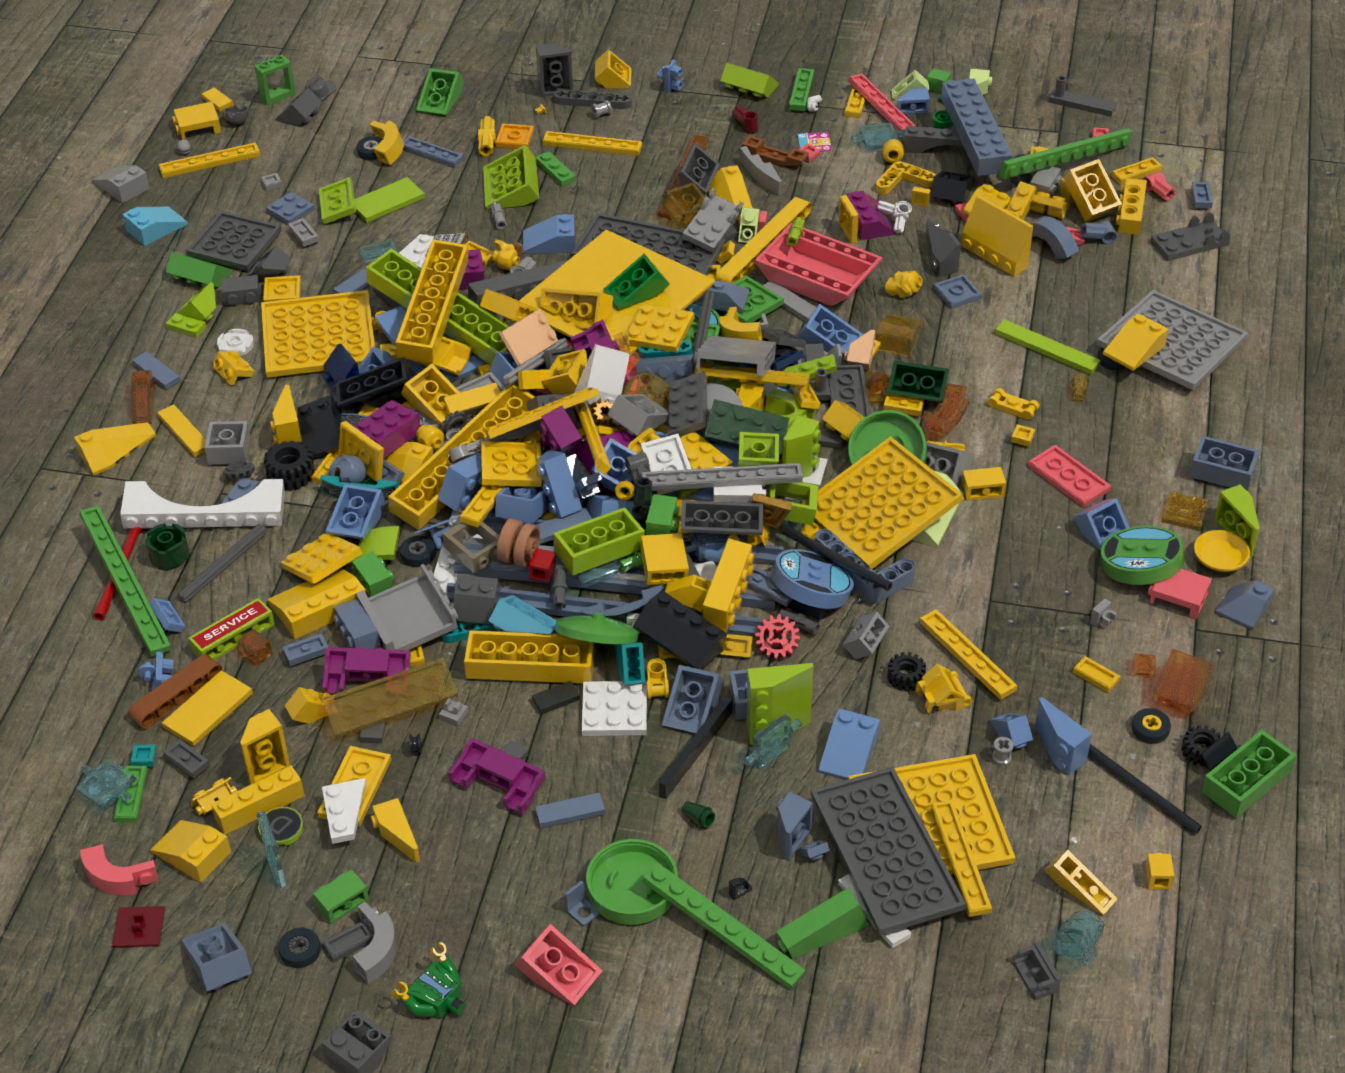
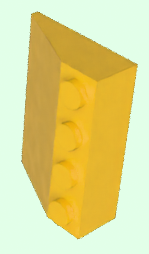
M978 195L963 229L961 246L1015 277L1028 268L1033 225Z
M339 568L315 584L306 581L267 599V602L293 638L297 639L334 622L333 616L336 615L335 606L358 599L356 593L364 590L366 594V591L355 576Z

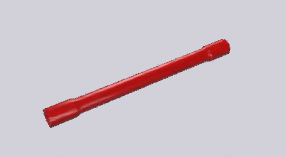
M139 526L130 529L122 548L127 561L143 529ZM111 577L93 613V617L96 620L103 621L116 591Z

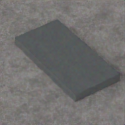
M863 364L837 365L838 371L828 374L831 394L830 404L832 405L837 400L846 403L864 417L870 415Z

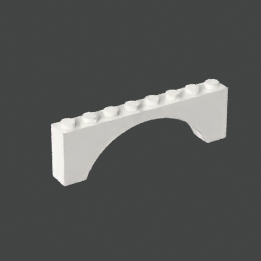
M263 479L255 489L236 500L212 506H188L160 497L150 489L145 481H125L120 513L123 528H135L137 526L140 528H153L164 523L166 526H172L173 523L181 527L257 526L258 524L262 526H282L285 497L283 479Z

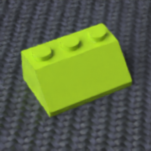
M726 63L720 80L725 84L724 87L728 89L738 88L739 92L745 94L751 92L753 96L762 98V96L769 97L779 85V82L770 75Z
M797 415L783 439L782 464L800 463L803 478L811 476L814 469L817 470L820 463V458H818L821 447L818 444L821 436L819 421Z

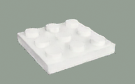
M622 681L583 682L582 736L647 735V681L645 683L624 685Z

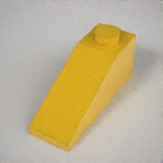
M396 798L374 805V815L371 816L374 829L378 828L384 839L414 862H420L418 846L399 799Z
M1069 850L1058 854L1044 870L1060 887L1101 915H1104L1118 899Z

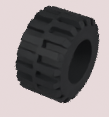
M283 441L280 444H275L274 447H270L268 452L265 453L264 465L267 479H283L284 490L299 489L301 486H306L308 482L312 481L311 476L314 474L315 468L311 449L306 444H302L299 441Z

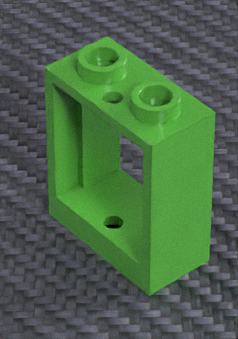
M284 55L276 56L254 66L259 96L265 104L270 105L295 95L291 62ZM283 69L285 83L269 89L266 75Z

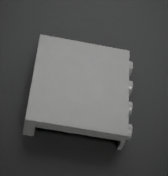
M709 336L704 341V344L698 348V352H695L694 364H697L696 370H699L707 359L757 364V376H765L775 361L776 342Z
M424 564L421 565L423 574L368 598L364 590L356 593L358 601L378 630L380 642L386 650H410L458 628L456 623L458 615L455 608L449 607L451 604L447 595H442L443 591L439 582H434L435 577L432 571H427Z

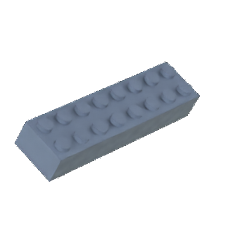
M967 78L965 80L943 82L942 102L977 176L1000 173L1003 161L1012 159V153L975 79Z

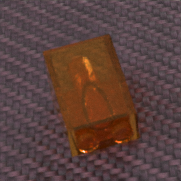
M1172 649L1155 689L1154 701H1157L1158 705L1165 708L1169 706L1176 708L1181 714L1195 715L1213 679V663Z

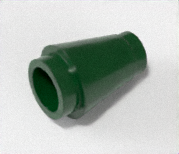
M686 801L682 806V813L700 828H708L713 824L715 813L712 811V808Z

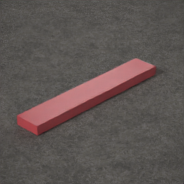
M862 73L849 77L848 82L902 136L905 135L906 126H915Z

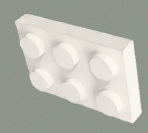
M679 434L641 443V450L646 453L649 460V472L691 469ZM680 489L658 490L657 494L662 495Z

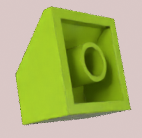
M740 432L738 467L776 465L779 463V434Z

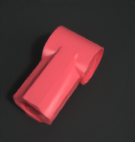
M1156 172L1143 178V180H1147L1146 191L1153 190L1166 201H1170L1175 196L1176 190L1165 182V177L1161 172Z

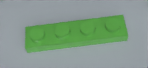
M798 68L789 110H806L807 99L809 98L814 77V69Z

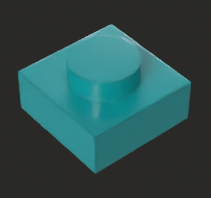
M156 744L134 745L131 765L154 767L157 753Z

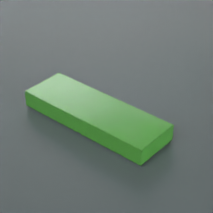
M125 766L114 815L115 823L138 822L148 774L147 766Z

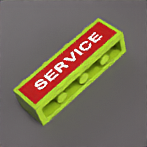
M257 598L190 636L188 639L191 651L197 658L207 654L216 660L275 625L273 614Z

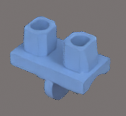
M672 59L671 64L663 66L657 72L658 78L665 82V92L667 93L672 89L679 91L683 87V81L677 79L682 75L683 68L677 66V61Z
M156 651V661L153 665L151 662H145L144 665L139 667L138 674L145 681L152 679L153 690L173 676L162 674H172L173 660L164 659L163 652Z

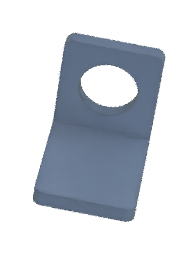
M582 881L565 893L566 912L582 926H586L600 915L593 908L592 904L585 899V888ZM582 908H587L591 911V914L588 917H580L578 911Z

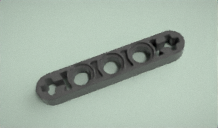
M557 90L554 92V102L560 105L591 107L592 104L597 105L604 103L605 100H611L609 101L611 108L628 109L632 106V97L628 94Z

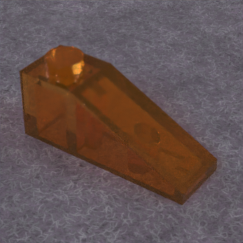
M133 371L131 382L132 424L146 422L152 424L155 394L152 371Z

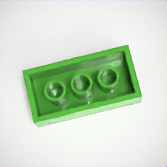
M1261 729L1205 775L1201 792L1237 818L1292 772L1297 754Z

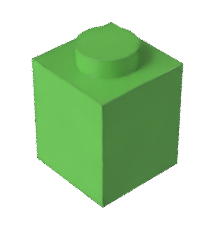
M933 68L927 76L929 91L942 94V83L951 80V73Z

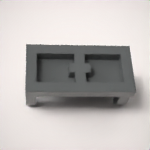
M1039 941L1017 951L1019 957L1015 958L1013 963L1035 1000L1059 992L1061 978Z

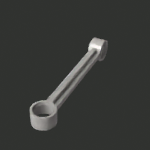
M541 419L491 439L486 437L467 445L457 446L449 450L448 453L453 463L461 461L481 452V441L509 442L541 430Z

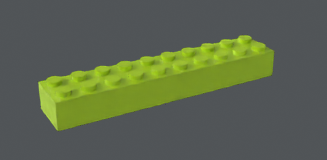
M391 248L366 266L367 283L408 309L422 268ZM458 292L444 334L454 341L471 346V352L490 365L497 352H509L499 333L510 326Z

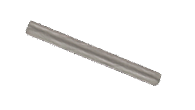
M559 339L550 347L503 377L505 385L513 384L518 380V371L534 370L545 362L544 351L567 348L568 343L566 339Z

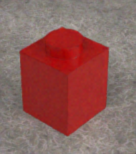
M536 548L529 563V579L549 583L556 568V552Z

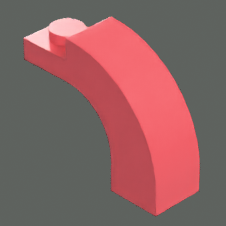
M103 844L80 850L88 879L96 888L105 893L119 896L138 894L137 886L159 881L154 860L128 867H118L107 861Z

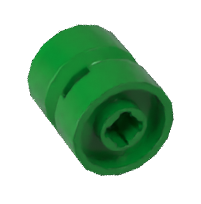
M939 110L933 113V128L953 130V123L947 111Z

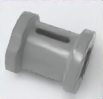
M608 100L601 104L591 105L594 118L612 113L611 104Z
M999 737L994 741L995 751L992 757L995 764L1008 765L1011 762L1010 752L1013 750L1014 745L1011 739Z

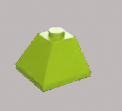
M210 282L195 293L176 313L207 322L213 316L212 312L216 308L214 284Z

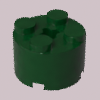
M164 523L148 531L145 543L150 561L155 566L162 568L164 571H169L189 559L188 542L185 531L181 526L173 523L172 526H166Z

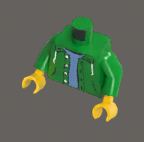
M442 942L437 943L441 950L440 954L433 947L430 949V955L433 958H439V963L434 961L409 988L404 982H398L396 986L401 990V993L396 989L391 991V996L394 999L401 998L403 1000L402 1003L415 1016H433L440 1019L449 1010L456 1015H460L466 1007V1003L460 1000L462 996L461 979L449 956L446 957L444 955L446 953V946Z

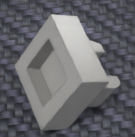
M1104 599L1094 607L1090 624L1098 627L1101 623L1109 626V618L1115 621L1117 613L1110 610L1112 602Z
M448 698L439 713V719L459 726L469 712L468 706Z

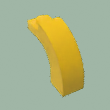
M390 120L385 124L372 121L369 125L375 137L383 139L374 148V151L380 162L392 165L401 155L404 148L401 134L397 126Z
M729 307L728 313L725 316L719 317L722 337L762 341L760 322H739L737 307Z

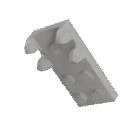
M714 188L711 189L709 197H705L700 211L684 230L681 237L712 253L740 216L744 202L740 201L737 206L715 195L716 189Z

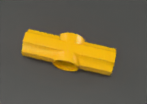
M485 116L480 122V129H478V149L483 157H489L493 153L496 142L495 120L490 116Z

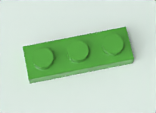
M548 151L535 157L536 163L562 187L576 181V175L551 152Z

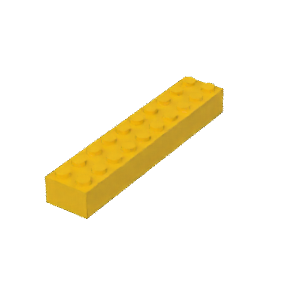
M510 384L388 496L389 512L417 530L422 529L446 506V504L438 500L448 467L457 463L452 462L448 451L457 446L467 445L488 437L486 428L529 412L527 401L534 398V396L525 390H519V387L515 384Z

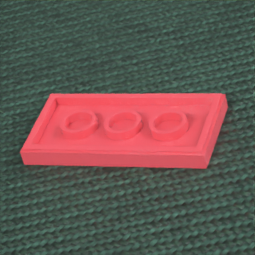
M1057 445L1050 447L1028 461L1027 466L1083 508L1111 490L1110 484Z

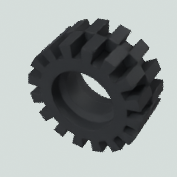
M901 652L900 656L896 654L894 658L891 657L888 663L887 679L890 684L892 683V687L896 688L898 686L900 691H902V688H905V692H909V688L914 691L918 681H922V676L926 674V663H923L922 658L918 659L917 654L911 656V652H908V655ZM907 669L913 671L914 673L904 674L901 673L900 670Z
M1197 725L1196 729L1193 726L1190 730L1186 731L1181 750L1183 751V756H1187V761L1193 760L1194 765L1199 762L1200 766H1204L1206 762L1201 753L1206 749L1196 746L1195 743H1204L1210 747L1220 739L1221 734L1219 732L1215 734L1216 729L1208 730L1209 726L1206 725L1203 729L1201 725Z

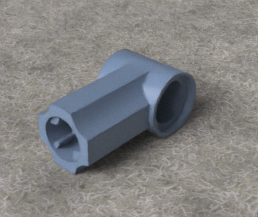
M1103 221L1099 224L1082 223L1080 227L1081 238L1099 239L1106 244L1114 242L1117 238V234L1109 221Z

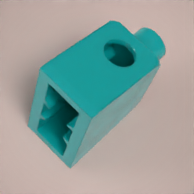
M642 642L616 644L617 673L624 685L645 683Z

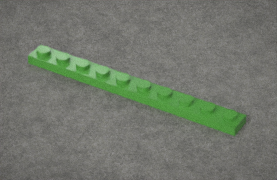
M1126 128L1003 161L1000 177L1007 179L1128 146L1132 130Z
M95 506L80 510V517L150 656H155L156 651L163 653L171 651V645L100 507Z

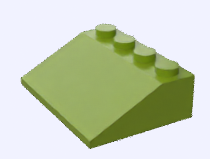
M526 144L483 166L485 207L487 209H491L493 202L500 203L501 208L525 206L539 199L536 158Z
M813 663L747 669V731L750 745L773 743L811 723Z

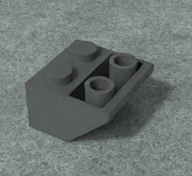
M355 1010L322 1044L326 1059L344 1073H373L379 1067L392 1039V1035Z

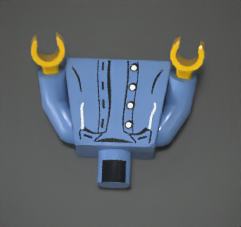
M690 532V540L683 542L685 552L694 551L699 561L720 562L728 538L736 541L740 539L736 534L728 537L727 534Z

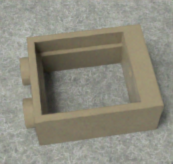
M483 521L478 528L460 522L442 533L444 548L473 573L485 568L488 564L498 559L497 545L500 535ZM478 534L490 545L473 554L462 543Z

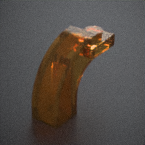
M948 391L943 404L934 415L924 412L922 419L927 422L924 429L941 437L948 435L962 419L970 401Z

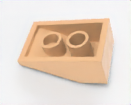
M541 309L523 317L499 333L517 366L558 341L555 331L551 329Z

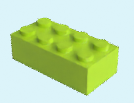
M624 507L553 533L554 552H556V555L571 574L576 575L640 551L641 536H645V531Z

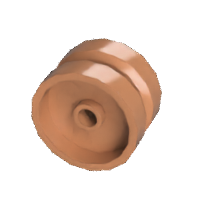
M508 519L502 528L498 540V560L505 563H512L514 561L516 566L528 568L536 548L539 547L541 536L539 526L530 523L523 525V522L520 520Z

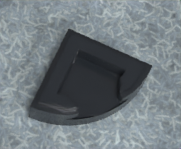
M735 878L729 881V895L733 900L752 891V886L745 878Z

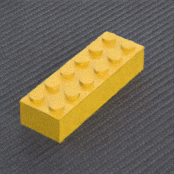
M469 631L464 659L466 679L561 683L568 681L572 683L591 682L595 659V642L577 640L561 634Z

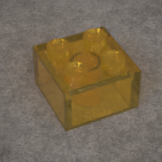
M693 182L667 190L661 206L679 229L687 227L700 211L705 196Z

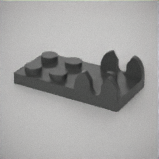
M1207 212L1203 222L1199 223V218L1194 215L1187 227L1152 235L1150 241L1167 261L1228 246L1230 233L1227 230L1222 231L1214 222V215L1211 212Z

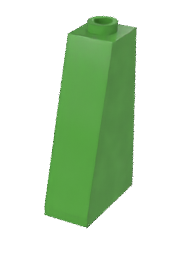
M846 888L777 930L780 937L777 943L784 954L789 952L792 959L860 931L869 925L860 904L850 889Z

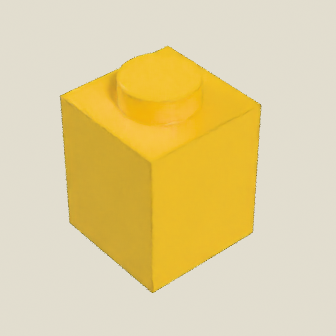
M1148 853L1145 865L1148 889L1171 890L1175 877L1171 854Z

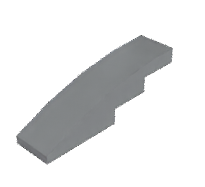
M747 146L740 147V162L751 176L768 190L778 196L782 195V180L770 162L763 163L759 154L751 155Z

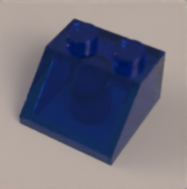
M341 343L336 346L323 365V379L326 384L329 383L334 394H336L337 382L359 374L358 363Z

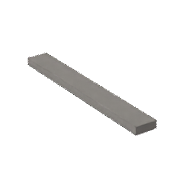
M800 463L641 472V477H647L653 481L652 491L803 482Z

